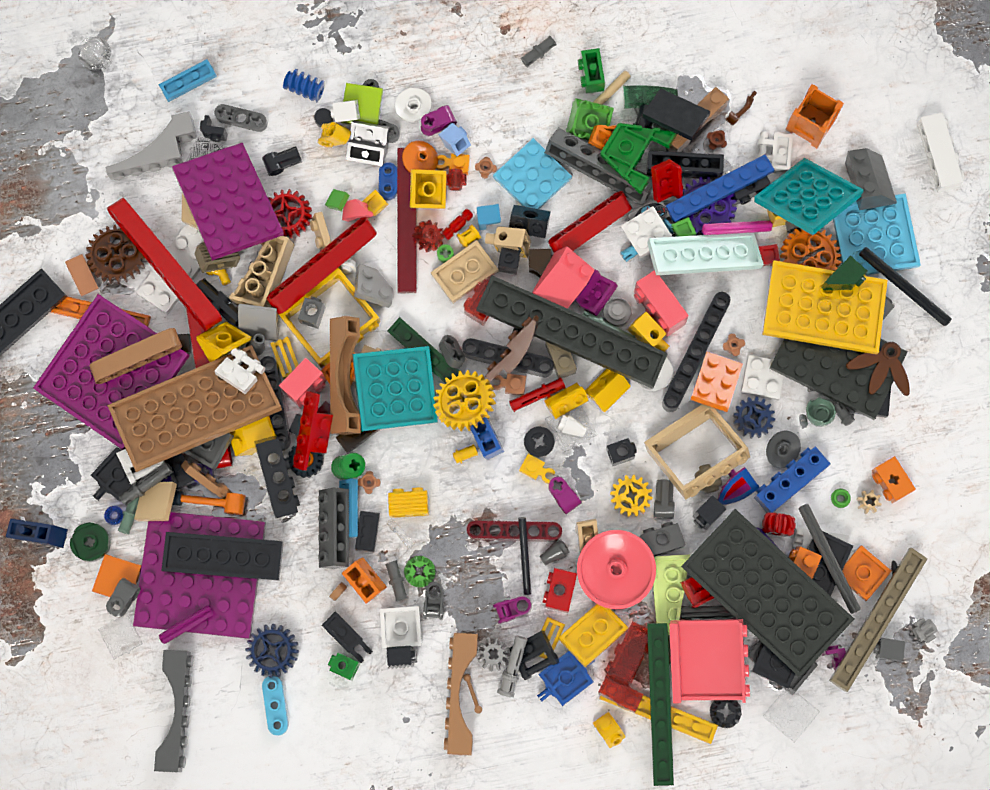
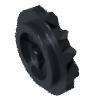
M538 426L531 428L526 433L524 446L530 455L536 457L547 456L553 450L555 440L549 429ZM544 435V445H539L535 449L536 442L534 439H540Z
M714 700L710 706V717L721 728H731L741 718V706L737 700ZM726 703H728V710L734 712V714L727 715L726 721H724V714L717 712V710L724 709Z

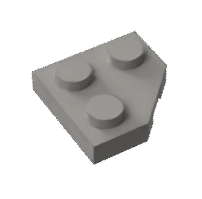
M359 263L356 268L354 297L389 308L392 305V287L377 269Z

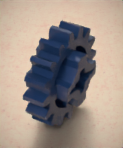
M757 396L754 401L748 397L747 403L741 400V407L736 406L735 410L738 413H734L733 417L737 418V420L733 424L739 425L737 431L743 430V436L748 433L750 434V439L755 434L758 438H761V433L767 435L769 433L767 428H773V425L770 423L775 422V418L771 417L775 411L769 410L771 404H764L766 399L760 402ZM747 407V415L741 417L742 411ZM752 414L754 415V417L758 416V419L756 421L754 419H750ZM767 419L765 426L761 428V421Z

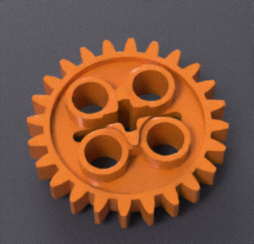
M801 228L799 230L795 229L793 234L789 233L788 239L782 242L784 245L780 248L784 252L780 255V258H784L783 262L797 264L798 261L803 260L807 255L809 256L820 248H824L823 251L818 252L814 257L811 256L798 265H808L810 267L836 271L838 269L836 266L841 264L837 260L841 257V254L836 253L840 247L834 246L837 240L831 241L832 234L826 236L825 229L822 232L818 231L814 235ZM810 241H814L816 247L812 246ZM795 249L799 250L801 255H797ZM820 256L826 259V263L822 262Z

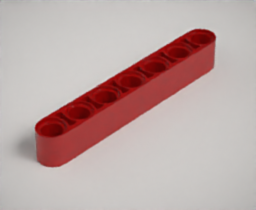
M367 217L357 220L268 294L266 299L273 308H277L278 314L287 311L377 235L376 230Z

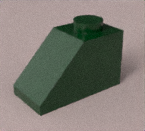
M850 255L824 282L821 288L823 290H852L855 286L860 287L866 280L864 276L868 270Z

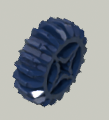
M276 624L271 625V630H269L268 625H264V632L257 628L259 635L251 634L254 641L247 640V643L252 645V647L245 648V651L251 652V655H247L246 659H253L249 666L257 665L254 669L256 673L262 669L261 676H265L268 671V676L272 678L275 671L276 676L280 677L281 669L285 674L288 673L286 666L288 665L290 668H293L294 665L290 661L298 660V658L293 656V653H299V650L293 649V647L298 645V642H291L295 635L293 634L288 637L290 630L286 629L283 632L284 626L282 625L277 630ZM276 634L280 635L283 640L272 643L267 636ZM262 640V643L264 644V650L262 653H260V656H258L257 648L260 641ZM269 645L274 648L276 646L277 649L274 650L276 656H273V654L267 655L270 652ZM287 645V656L282 661L280 652ZM272 658L278 665L266 667L261 662Z

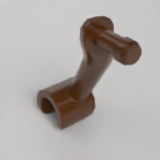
M753 91L751 96L747 97L744 107L736 114L731 111L725 120L731 125L736 124L740 117L750 109L757 92Z

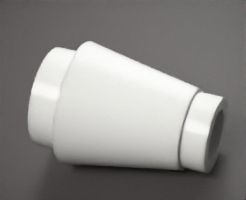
M562 415L557 429L561 430V433L583 438L587 427L569 415Z

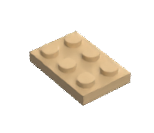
M476 240L433 270L431 275L454 304L488 280L492 275L498 273L499 269Z

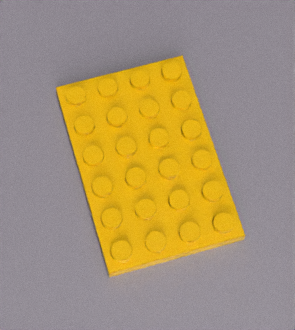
M774 260L771 269L762 335L878 354L888 280L864 276L866 278L864 283L860 287L855 286L852 290H823L821 288L822 285L835 271Z

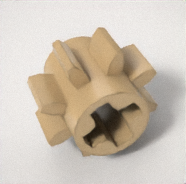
M871 490L869 494L866 491L861 492L863 498L858 497L856 499L860 502L858 509H864L865 514L869 510L873 513L877 512L875 507L882 505L878 502V498L881 496H876L874 490ZM871 499L873 502L867 505L866 501Z

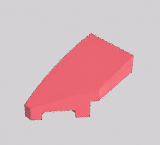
M358 199L347 201L343 207V221L349 222L357 218L367 217L368 219L373 217V212L368 210V204Z

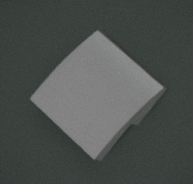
M239 304V330L248 334L251 338L256 334H262L265 340H278L277 308Z

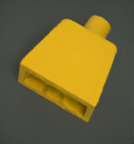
M647 312L641 314L626 329L637 340L665 352L670 347L662 339L666 332Z

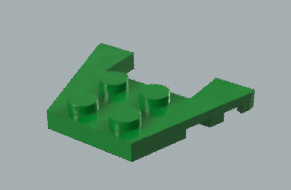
M618 123L600 152V156L639 194H642L650 179L648 176L635 171L634 168L651 141L669 148L677 134L671 131H663L661 128L649 129L642 128L639 125Z

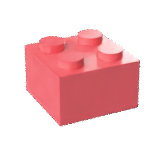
M305 358L279 387L301 409L304 406L306 392H321L326 386L327 380L323 373Z

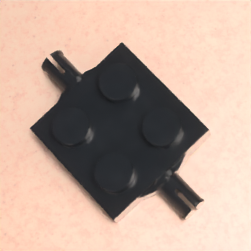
M118 447L90 475L100 486L96 493L92 495L98 501L105 493L111 494L118 501H121L119 495L132 487L116 454L121 451ZM134 468L130 469L132 473L136 472Z

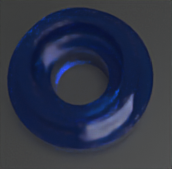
M118 506L108 507L104 513L105 521L110 525L120 524L124 515L122 514L123 510ZM114 512H117L118 514L116 519H112V514Z

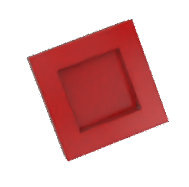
M777 244L758 247L763 266L772 265L774 260L780 261Z

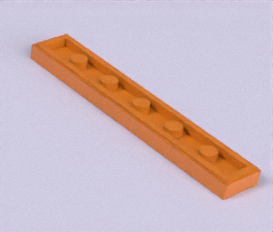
M67 297L50 313L81 319L92 302ZM123 310L147 327L149 326L151 316Z

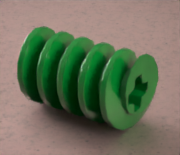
M358 453L338 456L331 464L333 475L341 480L356 478L365 470V460Z

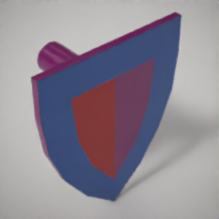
M745 467L737 473L732 469L728 474L730 479L721 487L722 490L717 500L722 505L735 503L745 499L760 487Z

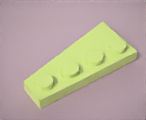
M690 554L654 557L656 562V578L653 584L656 623H667L668 635H670L669 624L671 620H680L684 589L680 582L686 580L687 572L681 566L688 560Z

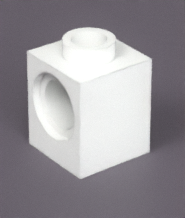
M358 100L333 103L331 117L335 118V122L360 119Z

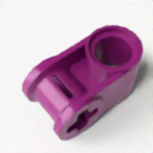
M449 105L442 106L435 111L423 115L421 118V132L424 135L432 136L443 131L452 123L457 124Z
M554 477L550 480L548 489L566 515L582 504L579 497L563 478ZM554 482H556L557 484H562L560 487V491L558 489H553Z
M521 596L494 604L493 608H496L499 617L498 624L509 622L530 613L532 609L530 600L527 597ZM524 600L528 603V608L525 611H520L517 605L520 601Z

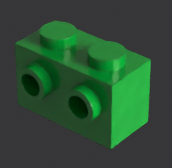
M600 49L582 50L581 57L578 59V69L582 70L583 76H580L581 87H585L586 94L604 91L605 79Z

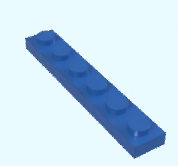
M766 154L667 204L665 208L673 222L676 223L768 176L775 169Z

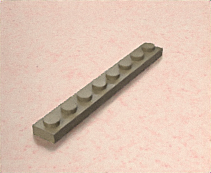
M913 548L908 549L829 681L845 692L849 691L928 558Z

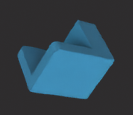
M499 204L476 207L479 230H486V225L501 223Z

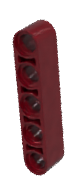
M472 521L467 525V535L472 540L520 541L519 534L512 536L509 533L511 527L519 528L518 521ZM526 522L528 541L555 542L562 536V527L556 522ZM473 526H478L481 532L478 535H472L470 529ZM493 526H497L501 530L496 536L491 535L489 532ZM531 527H536L539 529V534L531 536L528 530ZM551 527H555L558 529L559 534L552 537L548 534V530Z

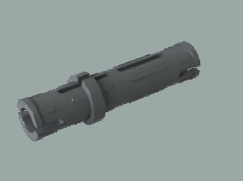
M165 462L143 480L132 484L129 490L119 495L121 502L127 506L139 496H144L147 490L174 472L172 467Z

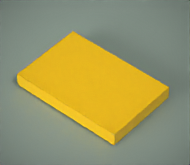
M596 604L560 635L558 639L586 668L629 628L611 609Z

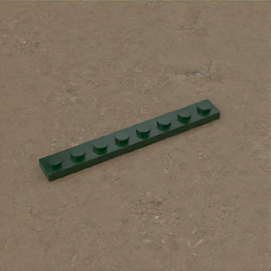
M647 623L653 785L669 786L674 785L668 626L667 623Z

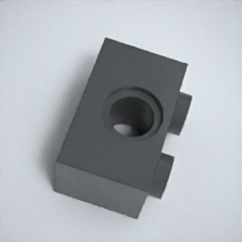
M672 521L662 524V528L654 530V527L645 529L643 534L640 535V538L650 547L654 557L685 547L679 524H673ZM663 534L666 536L667 542L660 544L656 537Z

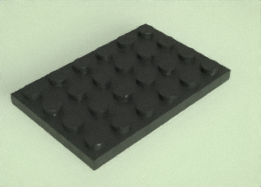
M880 338L879 351H881L882 346H883L885 343H887V341H885V340H883V339H881V338ZM789 339L783 340L769 368L872 420L876 419L894 382L891 368H889L881 387L874 394H870V378L879 362L861 369H847L846 364L853 358L864 354V352ZM888 348L887 353L893 355L894 349ZM901 349V354L898 358L901 364L908 352L904 349Z

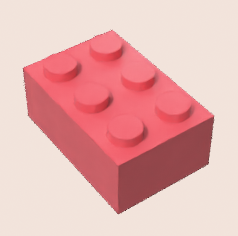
M655 270L636 282L634 298L639 304H643L646 308L644 311L666 332V337L686 324L689 315L662 278L656 275Z

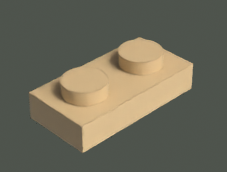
M318 212L312 217L310 227L316 235V247L321 251L331 243L323 213Z

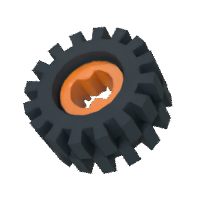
M297 445L295 447L292 446L291 452H288L289 457H287L290 469L302 478H310L312 475H317V472L322 469L321 466L324 463L322 453L310 452L311 460L308 462L307 470H300L293 467V458Z

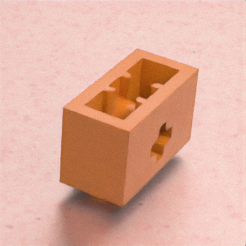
M895 456L872 470L874 481L881 485L884 497L887 501H891L892 504L916 490ZM894 478L895 482L890 484L889 480Z
M363 557L356 560L342 572V575L366 604L387 588Z

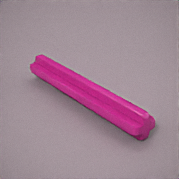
M770 220L704 224L702 232L704 235L772 231L773 224Z

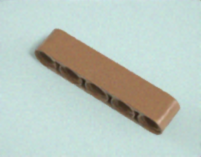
M170 328L96 360L89 366L96 384H102L182 348L176 329Z

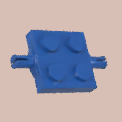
M568 651L559 658L558 664L550 665L538 674L544 681L546 689L537 696L543 702V700L552 695L563 706L594 681L588 675L587 669Z

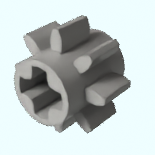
M922 618L914 623L915 628L912 631L919 642L925 640L926 643H929L936 638L934 633L938 632L930 619L925 621Z

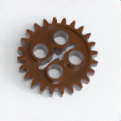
M114 225L113 229L110 230L106 226V232L100 229L99 236L93 234L95 241L89 240V244L92 247H86L88 253L85 256L88 259V266H91V272H95L97 278L101 276L103 282L109 278L110 284L115 279L120 284L121 279H124L127 283V277L130 276L132 279H135L134 273L141 274L139 268H145L143 262H147V260L121 228L117 229L116 225ZM120 240L118 244H112L113 241ZM134 251V254L126 255L127 252ZM107 253V256H106V257H104V258H100V257H99L101 254ZM117 264H121V265H122V266H121L120 268H118V269H114V268H113V267H114L115 265H117Z

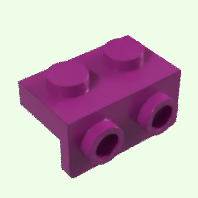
M595 269L587 285L576 297L575 302L579 308L597 316L618 285L616 282L601 276L599 271Z

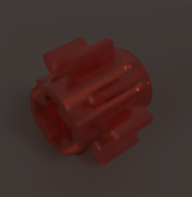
M450 169L449 174H446V186L452 191L462 190V185H467L466 174H463L461 169Z

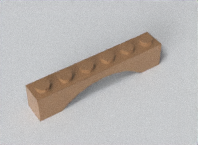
M342 316L330 319V414L333 415L330 434L349 435L361 433L360 412L355 405L350 388L351 359L360 338V318Z
M454 633V638L450 637L449 649H453V657H449L448 669H452V676L448 677L447 689H451L450 697L446 699V709L450 710L449 718L445 719V730H449L448 738H444V750H447V754L472 755L473 734L462 717L459 693L464 673L471 661L477 656L478 634Z

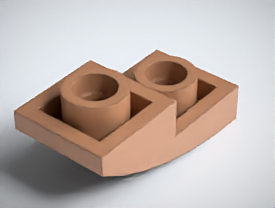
M83 254L65 261L81 296L99 289Z

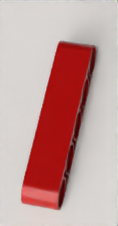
M618 191L550 238L548 244L554 253L565 247H569L574 251L628 213L632 206L624 192Z

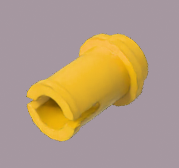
M474 444L461 450L456 449L452 453L456 464L459 462L462 464V461L478 456Z

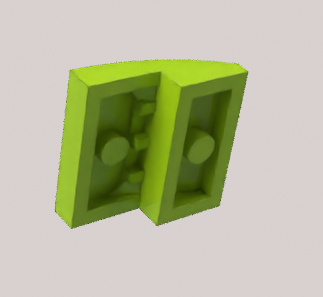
M346 83L343 102L358 100L360 119L354 121L378 125L383 88ZM353 120L341 121V123L351 124Z

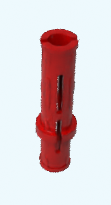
M560 377L546 385L545 383L541 384V387L509 401L513 412L545 397L550 398L551 394L566 389Z

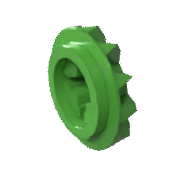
M415 556L407 562L404 568V575L412 586L425 587L433 581L435 567L430 559L424 556ZM426 565L423 570L426 577L418 575L413 578L416 574L413 566L421 568Z

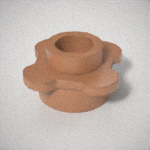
M484 157L479 163L475 164V170L479 171L484 179L488 178V175L492 172L497 171L496 165H493L489 157Z
M730 334L727 342L723 344V349L733 356H738L740 349L745 346V341L737 338L735 334Z
M367 471L362 478L358 479V485L365 489L366 494H371L373 489L381 484V481L373 476L372 471Z

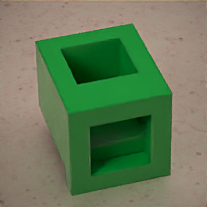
M337 653L336 656L332 655L328 666L331 667L329 671L351 681L360 665V662L340 653ZM341 662L346 663V667L344 669L339 668V664Z

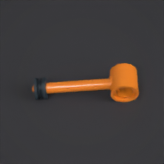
M176 490L172 505L182 506L183 503L221 506L224 507V513L243 515L246 495L227 493L225 499L184 495L183 491Z

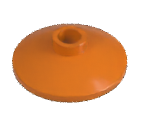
M413 141L403 150L402 161L410 173L411 169L436 170L438 155L429 143ZM420 154L424 155L425 159L420 158Z

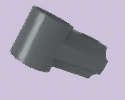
M657 480L654 518L674 519V485L670 480Z

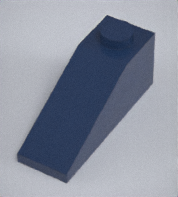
M10 518L6 538L64 548L68 529L51 524Z

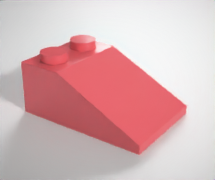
M569 247L562 248L553 254L532 293L568 309L587 285L595 269Z

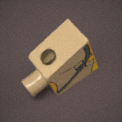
M497 227L496 233H486L485 243L494 245L499 253L503 247L519 250L520 257L528 258L531 239L526 229Z

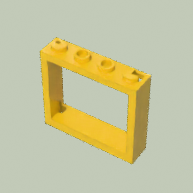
M339 268L333 271L287 311L278 314L320 368L330 363V351L320 358L289 320L301 310L305 298H317L336 282L340 281L370 317V320L360 327V338L357 343L364 338L363 335L368 331L373 332L376 330L380 323L378 315L365 300L354 297L355 287Z

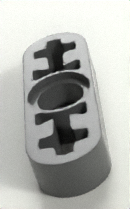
M225 104L218 105L214 111L217 120L224 124L257 132L264 131L268 125L267 119L262 113ZM225 110L228 115L221 117L220 113H223ZM239 114L246 115V119L243 122L236 121V117ZM261 119L262 123L257 126L254 121Z

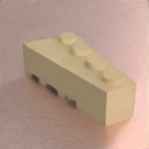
M284 236L266 241L259 251L258 257L254 263H251L248 272L244 278H241L234 293H231L229 299L236 305L245 304L272 308L266 297L281 284L295 246L294 243Z

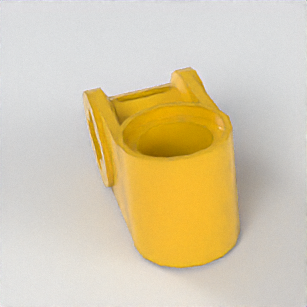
M335 122L322 124L321 128L323 130L317 143L324 147L344 145L348 142L351 131Z

